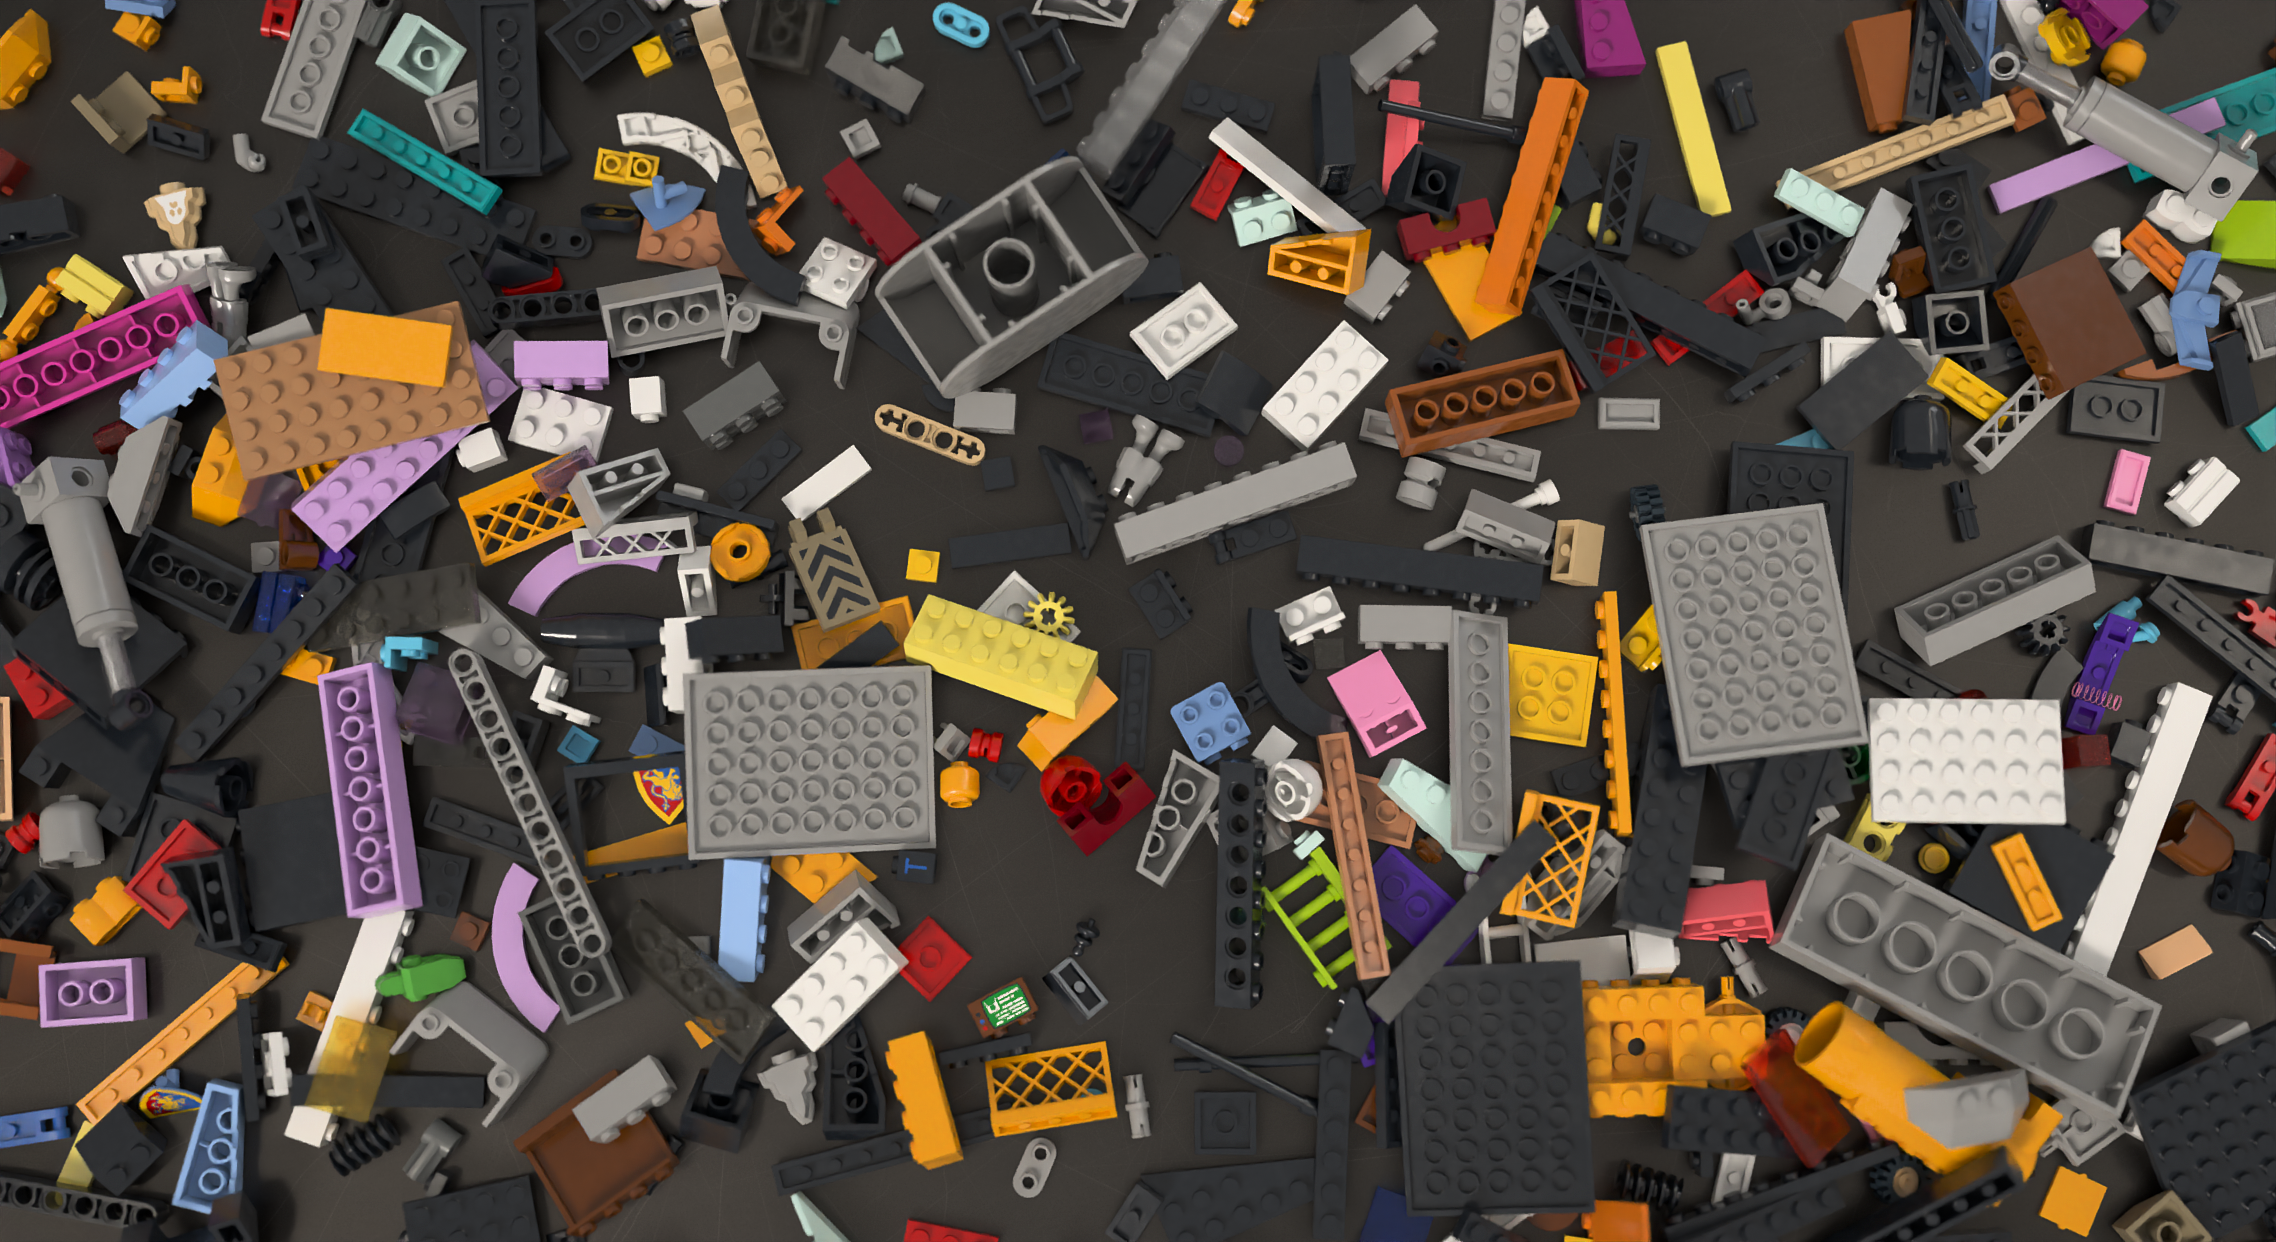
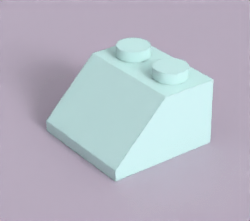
M404 13L375 64L404 83L430 97H434L442 93L467 49L420 16Z

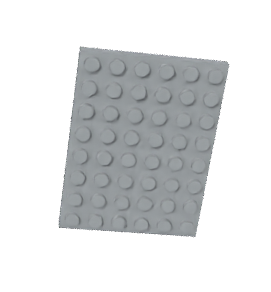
M1823 503L1641 525L1639 530L1681 767L1862 745L1869 742Z
M931 665L683 673L689 860L936 848Z

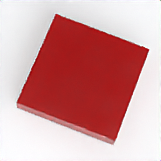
M929 915L897 948L909 961L899 973L929 1002L973 958Z

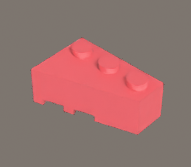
M1747 880L1743 883L1688 888L1682 932L1678 935L1679 939L1718 941L1719 936L1737 937V942H1748V937L1766 938V943L1770 944L1775 931L1765 880Z

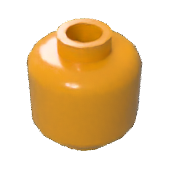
M2125 38L2109 46L2101 63V71L2107 76L2106 80L2109 83L2123 86L2124 83H2132L2139 78L2147 60L2142 44Z
M952 762L950 767L941 771L940 796L945 802H948V806L953 808L972 806V802L977 800L980 794L979 772L975 768L970 767L968 762Z

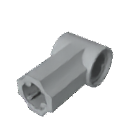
M2162 292L2138 307V309L2154 331V340L2158 349L2164 355L2170 357L2177 353L2172 319L2169 315L2170 302Z

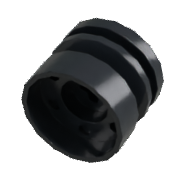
M20 531L9 538L0 548V590L5 594H14L18 602L25 603L33 611L47 608L57 599L63 589L51 548L47 546L45 541L31 532Z

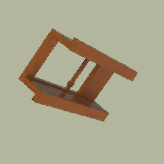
M0 938V951L16 954L7 999L0 998V1015L38 1020L40 1014L39 965L55 964L57 951H52L53 946Z

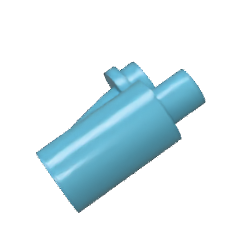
M2134 596L2128 602L2120 601L2108 612L2133 620L2137 616L2136 610L2143 604ZM2108 612L2094 622L2093 625L2096 631H2098ZM2149 621L2144 624L2141 623L2132 642L2147 640L2150 643H2154L2157 641L2160 632Z

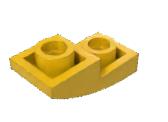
M599 148L594 179L626 185L653 187L652 178L657 175L659 157L632 151L628 154Z

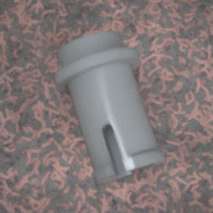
M908 183L902 196V200L906 201V205L910 206L913 204L934 214L941 203L942 197L918 188L919 184L915 183L912 185Z

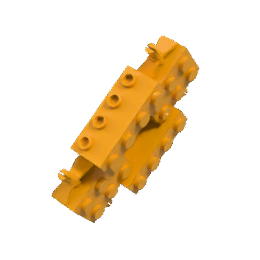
M1733 976L1721 977L1722 995H1719V998L1705 1005L1704 987L1696 983H1690V978L1688 977L1672 978V983H1660V979H1641V984L1629 985L1628 979L1610 980L1609 986H1598V980H1582L1590 1118H1603V1115L1634 1117V1114L1664 1116L1667 1084L1708 1087V1084L1719 1089L1744 1091L1763 1080L1764 1077H1767L1765 1022L1761 1010L1736 998V995H1734ZM1634 1038H1640L1644 1043L1643 1051L1638 1055H1632L1628 1050V1044Z

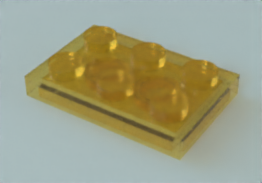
M336 1015L305 1107L367 1124L391 1055L389 1051L395 1044L398 1032Z

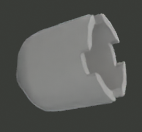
M65 795L59 797V802L52 803L43 809L39 819L40 867L60 869L59 863L73 862L74 868L98 865L101 864V860H105L102 825L95 821L100 812L94 804L79 800L78 795Z

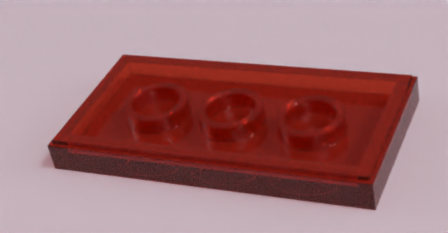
M1785 1028L1778 1029L1740 1067L1805 1166L1815 1167L1851 1128L1821 1082L1795 1063L1794 1051L1796 1044Z

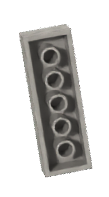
M2057 535L1898 606L1894 610L1900 637L1929 666H1932L2012 629L2025 625L2043 615L2052 613L2072 602L2081 600L2083 597L2095 593L2096 589L2091 562Z

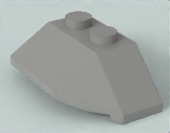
M162 416L125 438L124 444L120 447L115 471L109 478L107 497L124 532L142 537L147 525L152 524L170 475L168 468L177 454L180 439L179 433L182 430L183 423Z
M1604 829L1595 831L1575 928L1527 917L1524 919V924L1546 941L1556 935H1561L1581 927L1618 883L1625 846ZM1582 844L1575 852L1568 853L1572 861L1584 854L1585 846ZM1563 853L1558 854L1560 857H1554L1549 863L1553 872L1569 863ZM1582 860L1575 864L1579 871ZM1572 867L1557 875L1566 891L1578 883L1579 877ZM1546 868L1534 881L1535 884L1550 875ZM1553 878L1538 887L1547 902L1562 894ZM1535 890L1529 893L1526 910L1535 911L1544 905ZM1576 890L1569 894L1573 902ZM1566 897L1550 906L1556 916L1570 919L1572 907ZM1546 908L1545 910H1543V911L1540 912V913H1544V914H1549V915H1550V913H1549V911L1547 910V908Z
M2023 1068L1903 1089L1908 1121L1950 1150L2010 1139L2029 1102L2026 1073Z

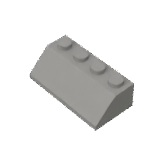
M717 266L596 288L611 358L726 335L729 319L723 282Z

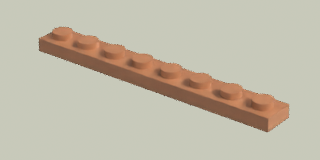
M1348 732L1320 735L1316 737L1358 980L1389 976L1391 972Z

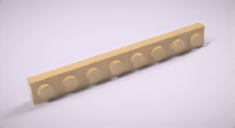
M2002 94L1982 102L1983 108L1977 111L1968 110L1956 119H1952L1950 115L1935 120L1930 126L1921 125L1799 173L1834 192H1838L2013 125L2016 120L2005 95ZM1778 180V181H1777V183H1776L1777 188H1778L1779 183H1780L1781 180ZM1784 203L1787 211L1794 209V207Z

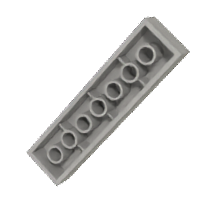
M1331 441L1319 446V450L1316 453L1308 455L1307 451L1292 455L1290 457L1291 460L1282 465L1279 464V461L1271 462L1262 466V471L1251 475L1250 471L1243 472L1234 476L1231 483L1222 485L1221 481L1205 486V491L1200 494L1194 495L1193 491L1175 497L1176 501L1165 506L1164 502H1159L1148 506L1146 513L1136 516L1135 512H1130L1118 517L1119 522L1114 524V529L1126 564H1132L1208 537L1213 533L1225 531L1352 486L1357 478V474L1345 442L1337 445L1336 441Z

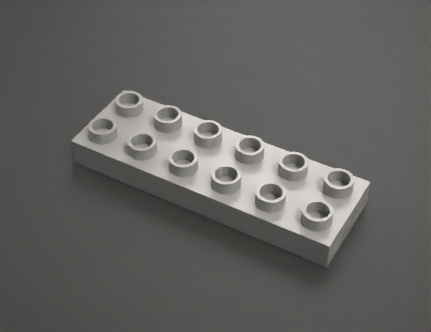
M1828 833L1814 841L1768 947L2005 1071L2019 1068L2025 1069L2028 1083L2101 1121L2120 1118L2162 1005Z

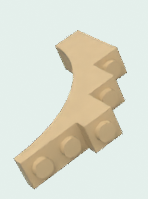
M716 5L691 14L697 39L710 69L714 86L759 197L761 199L777 193L788 186L757 110L720 7Z

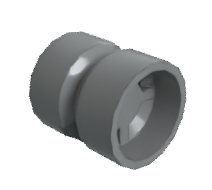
M1409 457L1404 471L1407 479L1401 481L1396 498L1418 508L1433 510L1438 496L1435 488L1441 486L1446 468L1423 458Z

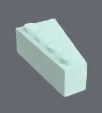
M1391 758L1377 786L1404 812H1407L1417 822L1418 826L1442 845L1444 851L1449 853L1465 871L1478 872L1487 854L1451 850L1450 786L1404 759Z

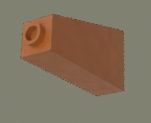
M1910 10L1852 21L1844 30L1869 132L1879 130L1880 134L1893 132L1898 129L1897 126L1903 121L1901 120L1910 52Z

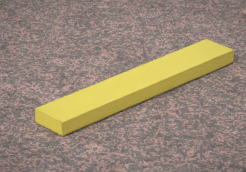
M1684 41L1659 47L1656 49V55L1697 208L1699 211L1712 215L1711 217L1730 213V202L1687 43Z

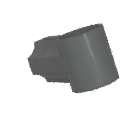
M367 0L368 5L354 33V37L365 44L379 49L392 19L401 12V0H390L389 4L384 8L379 7L381 0Z
M436 1118L426 1129L420 1139L422 1141L403 1167L406 1175L414 1181L425 1184L442 1160L455 1150L463 1136L441 1119Z

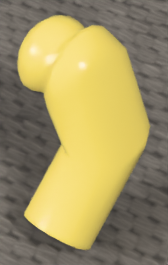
M1601 203L1592 204L1587 225L1588 233L1594 240H1596L1602 207ZM1609 229L1604 232L1602 244L1613 245L1616 241V233Z

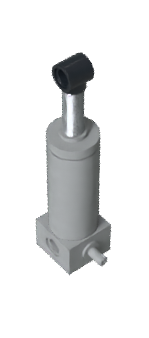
M2000 44L1991 53L1989 71L1995 79L2001 81L2010 80L2012 82L2018 81L2024 86L2026 85L2041 95L2043 94L2056 103L2067 108V115L2063 122L2064 128L2075 132L2079 136L2182 190L2185 203L2221 222L2259 172L2257 152L2249 149L2258 136V133L2253 129H2247L2238 142L2221 133H2218L2215 139H2212L2096 76H2093L2085 86L2077 88L2029 62V58L2021 55L2019 48L2013 44ZM2006 56L2010 57L2014 63L2009 67H2001L1997 60Z
M49 456L21 483H16L13 486V492L15 495L20 496L27 523L44 524L78 643L84 647H100L113 692L112 701L114 705L108 711L109 720L117 729L126 732L131 731L152 714L154 707L151 698L136 687L123 643L124 640L137 632L138 624L103 508L110 502L107 497L109 489L108 472L104 460Z

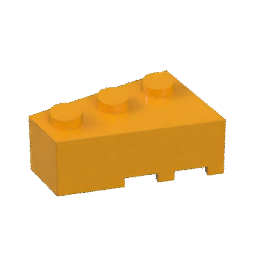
M1371 229L1286 237L1270 246L1267 274L1350 295L1364 287Z
M1096 675L1075 720L1051 711L1044 717L1037 714L1026 725L1029 730L1017 746L1042 772L1061 752L1063 753L1082 733H1085L1111 709L1118 698Z

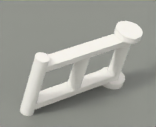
M1469 874L1467 876V892L1480 879L1477 874ZM1528 880L1526 881L1525 890L1532 887ZM1526 895L1523 897L1522 900V909L1527 908ZM1517 915L1518 924L1488 927V917L1480 924L1478 932L1481 963H1492L1490 940L1519 936L1521 962L1532 961L1529 928L1524 924L1525 917Z

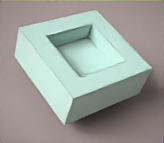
M1306 830L1294 841L1297 847L1292 851L1302 860L1325 839L1317 830L1311 834Z

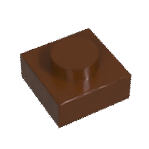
M462 911L449 939L472 950L480 951L492 922L467 911Z

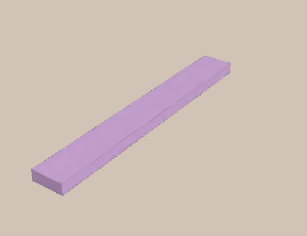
M2215 97L2169 115L2203 134L2226 125ZM2094 144L1991 184L1987 187V190L1999 215L2127 165L2130 162Z

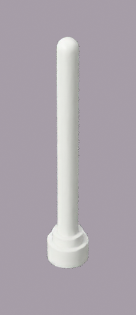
M1548 479L1538 484L1539 487L1534 489L1535 493L1511 504L1526 510L1539 503L1549 506L1560 501V497L1551 479ZM1453 530L1425 543L1423 550L1436 552L1468 536Z

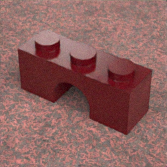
M1487 197L1457 205L1455 211L1457 227L1450 232L1437 230L1432 225L1429 212L1399 220L1396 228L1405 260L1414 259L1415 263L1431 259L1432 254L1443 252L1444 255H1450L1461 251L1462 246L1472 244V247L1476 248L1490 243L1489 239L1493 238L1496 229Z
M1126 761L1103 780L1109 789L1107 799L1100 806L1086 808L1079 801L1057 820L1059 825L1087 857L1156 798V795Z

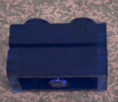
M263 571L252 631L271 634L309 592V586L305 584L306 578Z

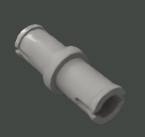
M1731 937L1729 941L1727 939L1722 942L1720 946L1734 967L1732 972L1734 975L1738 974L1749 993L1750 999L1758 996L1757 994L1759 993L1762 994L1767 991L1768 988L1754 967L1756 962L1753 958H1749L1741 942H1737V937Z
M1142 1074L1123 1077L1128 1102L1125 1105V1109L1129 1111L1132 1138L1152 1136L1147 1108L1150 1106L1149 1101L1145 1099Z

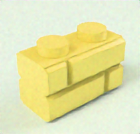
M78 254L72 256L66 268L62 270L55 280V283L63 288L60 294L76 304L79 300L83 301L88 305L85 310L98 319L123 310V306L128 303L134 294L133 290Z

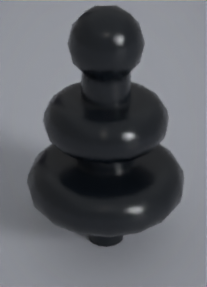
M1090 918L1088 923L1081 921L1076 924V929L1080 933L1074 936L1077 942V946L1073 948L1074 956H1082L1084 946L1089 947L1092 945L1093 941L1091 938H1098L1100 936L1099 929L1094 926V919Z

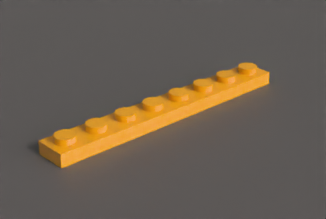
M1607 591L1595 603L1596 619H1601V630L1597 632L1598 649L1603 651V660L1599 661V676L1604 678L1605 690H1601V707L1606 708L1607 720H1603L1602 731L1603 737L1608 738L1609 750H1605L1604 762L1605 767L1610 768L1611 779L1606 782L1607 798L1612 799V811L1608 812L1609 829H1614V837H1627L1632 833L1617 592Z
M283 956L276 973L242 962L76 1105L94 1126L120 1100L127 1104L237 1010L236 998L238 994L251 993V997L254 996L290 965Z

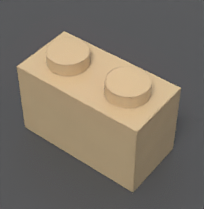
M1558 520L1550 580L1573 586H1598L1605 526L1583 520Z

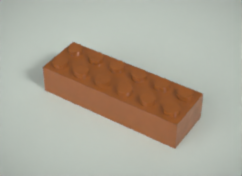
M1563 349L1391 389L1385 400L1401 458L1573 417L1581 404Z

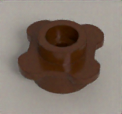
M1426 835L1414 843V846L1417 848L1416 853L1426 863L1431 862L1436 865L1438 861L1442 860L1441 855L1444 853V849L1433 837Z

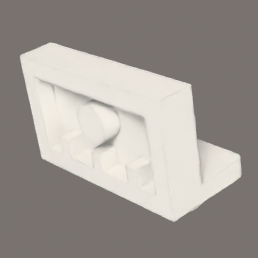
M1330 586L1274 610L1275 612H1280L1279 623L1288 644L1296 641L1297 646L1313 640L1312 634L1323 629L1326 634L1342 627L1340 621L1346 618L1344 612H1341Z

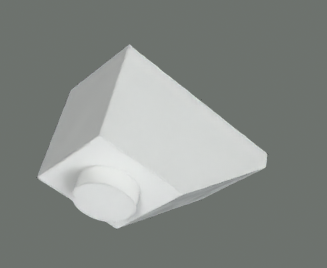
M697 546L696 552L679 555L677 571L687 617L717 615L716 575L710 561L711 546Z

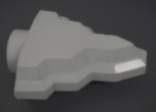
M795 1049L771 1057L773 1066L757 1073L763 1088L771 1089L776 1100L786 1102L790 1114L802 1125L812 1122L815 1111L812 1090L817 1084L814 1071L819 1067L815 1051L797 1056Z

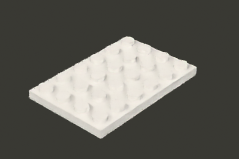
M1869 698L1867 700L1871 822L2055 825L2066 823L2059 700Z

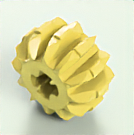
M1054 592L1049 593V601L1046 602L1042 593H1039L1037 595L1040 602L1039 605L1029 600L1027 604L1034 612H1023V617L1033 619V621L1024 625L1026 628L1032 629L1037 627L1035 631L1047 635L1053 634L1054 637L1059 639V630L1065 635L1070 634V630L1064 626V623L1074 624L1075 619L1064 617V615L1073 612L1072 606L1061 609L1066 602L1064 596L1057 603H1054ZM1050 610L1054 611L1056 622L1053 625L1048 622V625H1044L1042 614L1045 611L1048 614Z

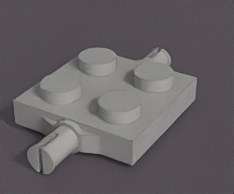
M2058 1098L2049 1106L2064 1117L2054 1129L2050 1138L2040 1148L2039 1154L2045 1158L2052 1151L2059 1148L2064 1152L2072 1165L2078 1166L2125 1133L2126 1130L2118 1118L2101 1121Z

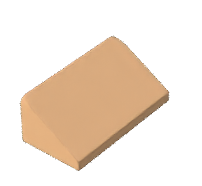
M2190 924L2137 951L2151 979L2161 980L2212 954L2213 951L2196 928Z

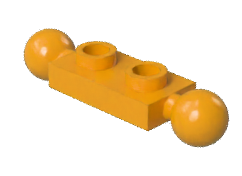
M55 267L48 272V284L46 287L38 285L3 333L8 337L0 340V362L17 356V345L19 343L26 345L28 341L34 339L39 332V326L45 318L55 312L57 302L61 298L56 293L63 290L62 287L55 283V280L65 268Z

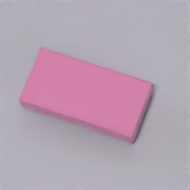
M2124 449L2118 450L2103 508L2131 516L2136 515L2151 457Z

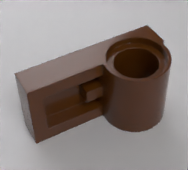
M280 509L279 570H313L319 560L318 544L313 541V530L291 509Z

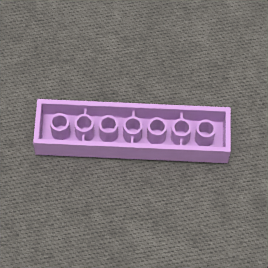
M473 339L470 344L488 414H490L514 393L518 386ZM477 425L341 458L292 503L291 510L337 553Z
M369 662L318 675L348 917L369 919L421 907L423 904L392 671L385 668L382 664Z

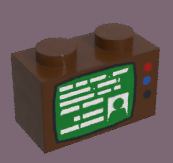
M1023 976L967 1005L982 1037L985 1038L990 1035L992 1040L1008 1033L1009 1031L1006 1026L1016 1021L1021 1026L1035 1019L1034 1012L1039 1010V1006Z

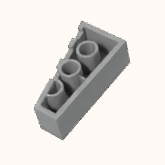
M1174 749L1136 871L1165 889L1219 801V776Z

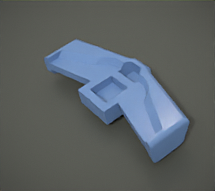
M2206 250L2188 253L2173 297L2170 298L2169 315L2172 319L2178 360L2181 366L2207 371L2214 368L2210 358L2205 327L2213 328L2219 323L2220 296L2208 294L2218 262L2221 259V253Z

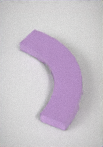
M630 535V536H632V537L635 539L638 535ZM618 536L609 545L621 553L626 552L631 543ZM642 536L638 542L647 549H655L660 541ZM601 538L605 542L608 540V538ZM592 539L583 540L585 556L597 555L602 548ZM573 542L558 549L538 563L515 589L508 604L537 617L554 592L575 575L610 564L633 565L658 572L665 555L578 565ZM663 544L661 548H667L668 546ZM634 547L632 551H639V550H638L636 547ZM605 550L603 554H610V553Z
M514 862L504 878L494 907L492 920L493 955L502 984L510 999L535 1027L546 1033L561 1010L557 1001L550 996L532 972L528 962L524 926L517 913L528 908L532 895L541 879L517 862Z

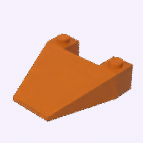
M1595 1200L1596 1213H1582V1228L1587 1229V1239H1593V1242H1649L1647 1204L1629 1201Z

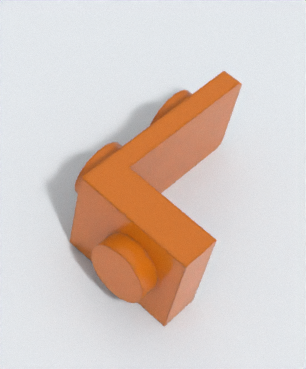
M800 185L790 189L788 187L782 189L774 198L777 202L772 208L767 207L757 216L756 220L758 223L752 229L761 240L764 249L775 256L789 252L795 245L793 240L779 227L776 220L803 192L804 189Z

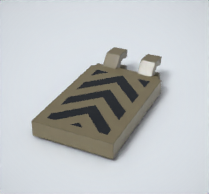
M829 508L817 511L816 521L821 533L808 537L801 518L789 521L788 531L793 540V543H790L789 555L823 633L878 613L881 609L846 528L842 529L841 525L835 526Z

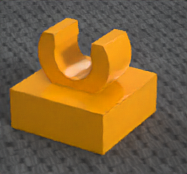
M314 990L309 991L296 1019L323 1032L334 1000Z

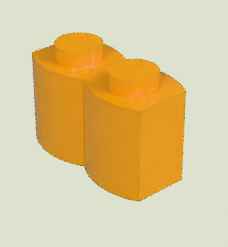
M109 876L103 879L96 886V894L90 900L88 898L82 900L73 909L75 914L70 918V921L94 946L106 944L143 908L123 891L128 882L122 880V876H114L113 878Z

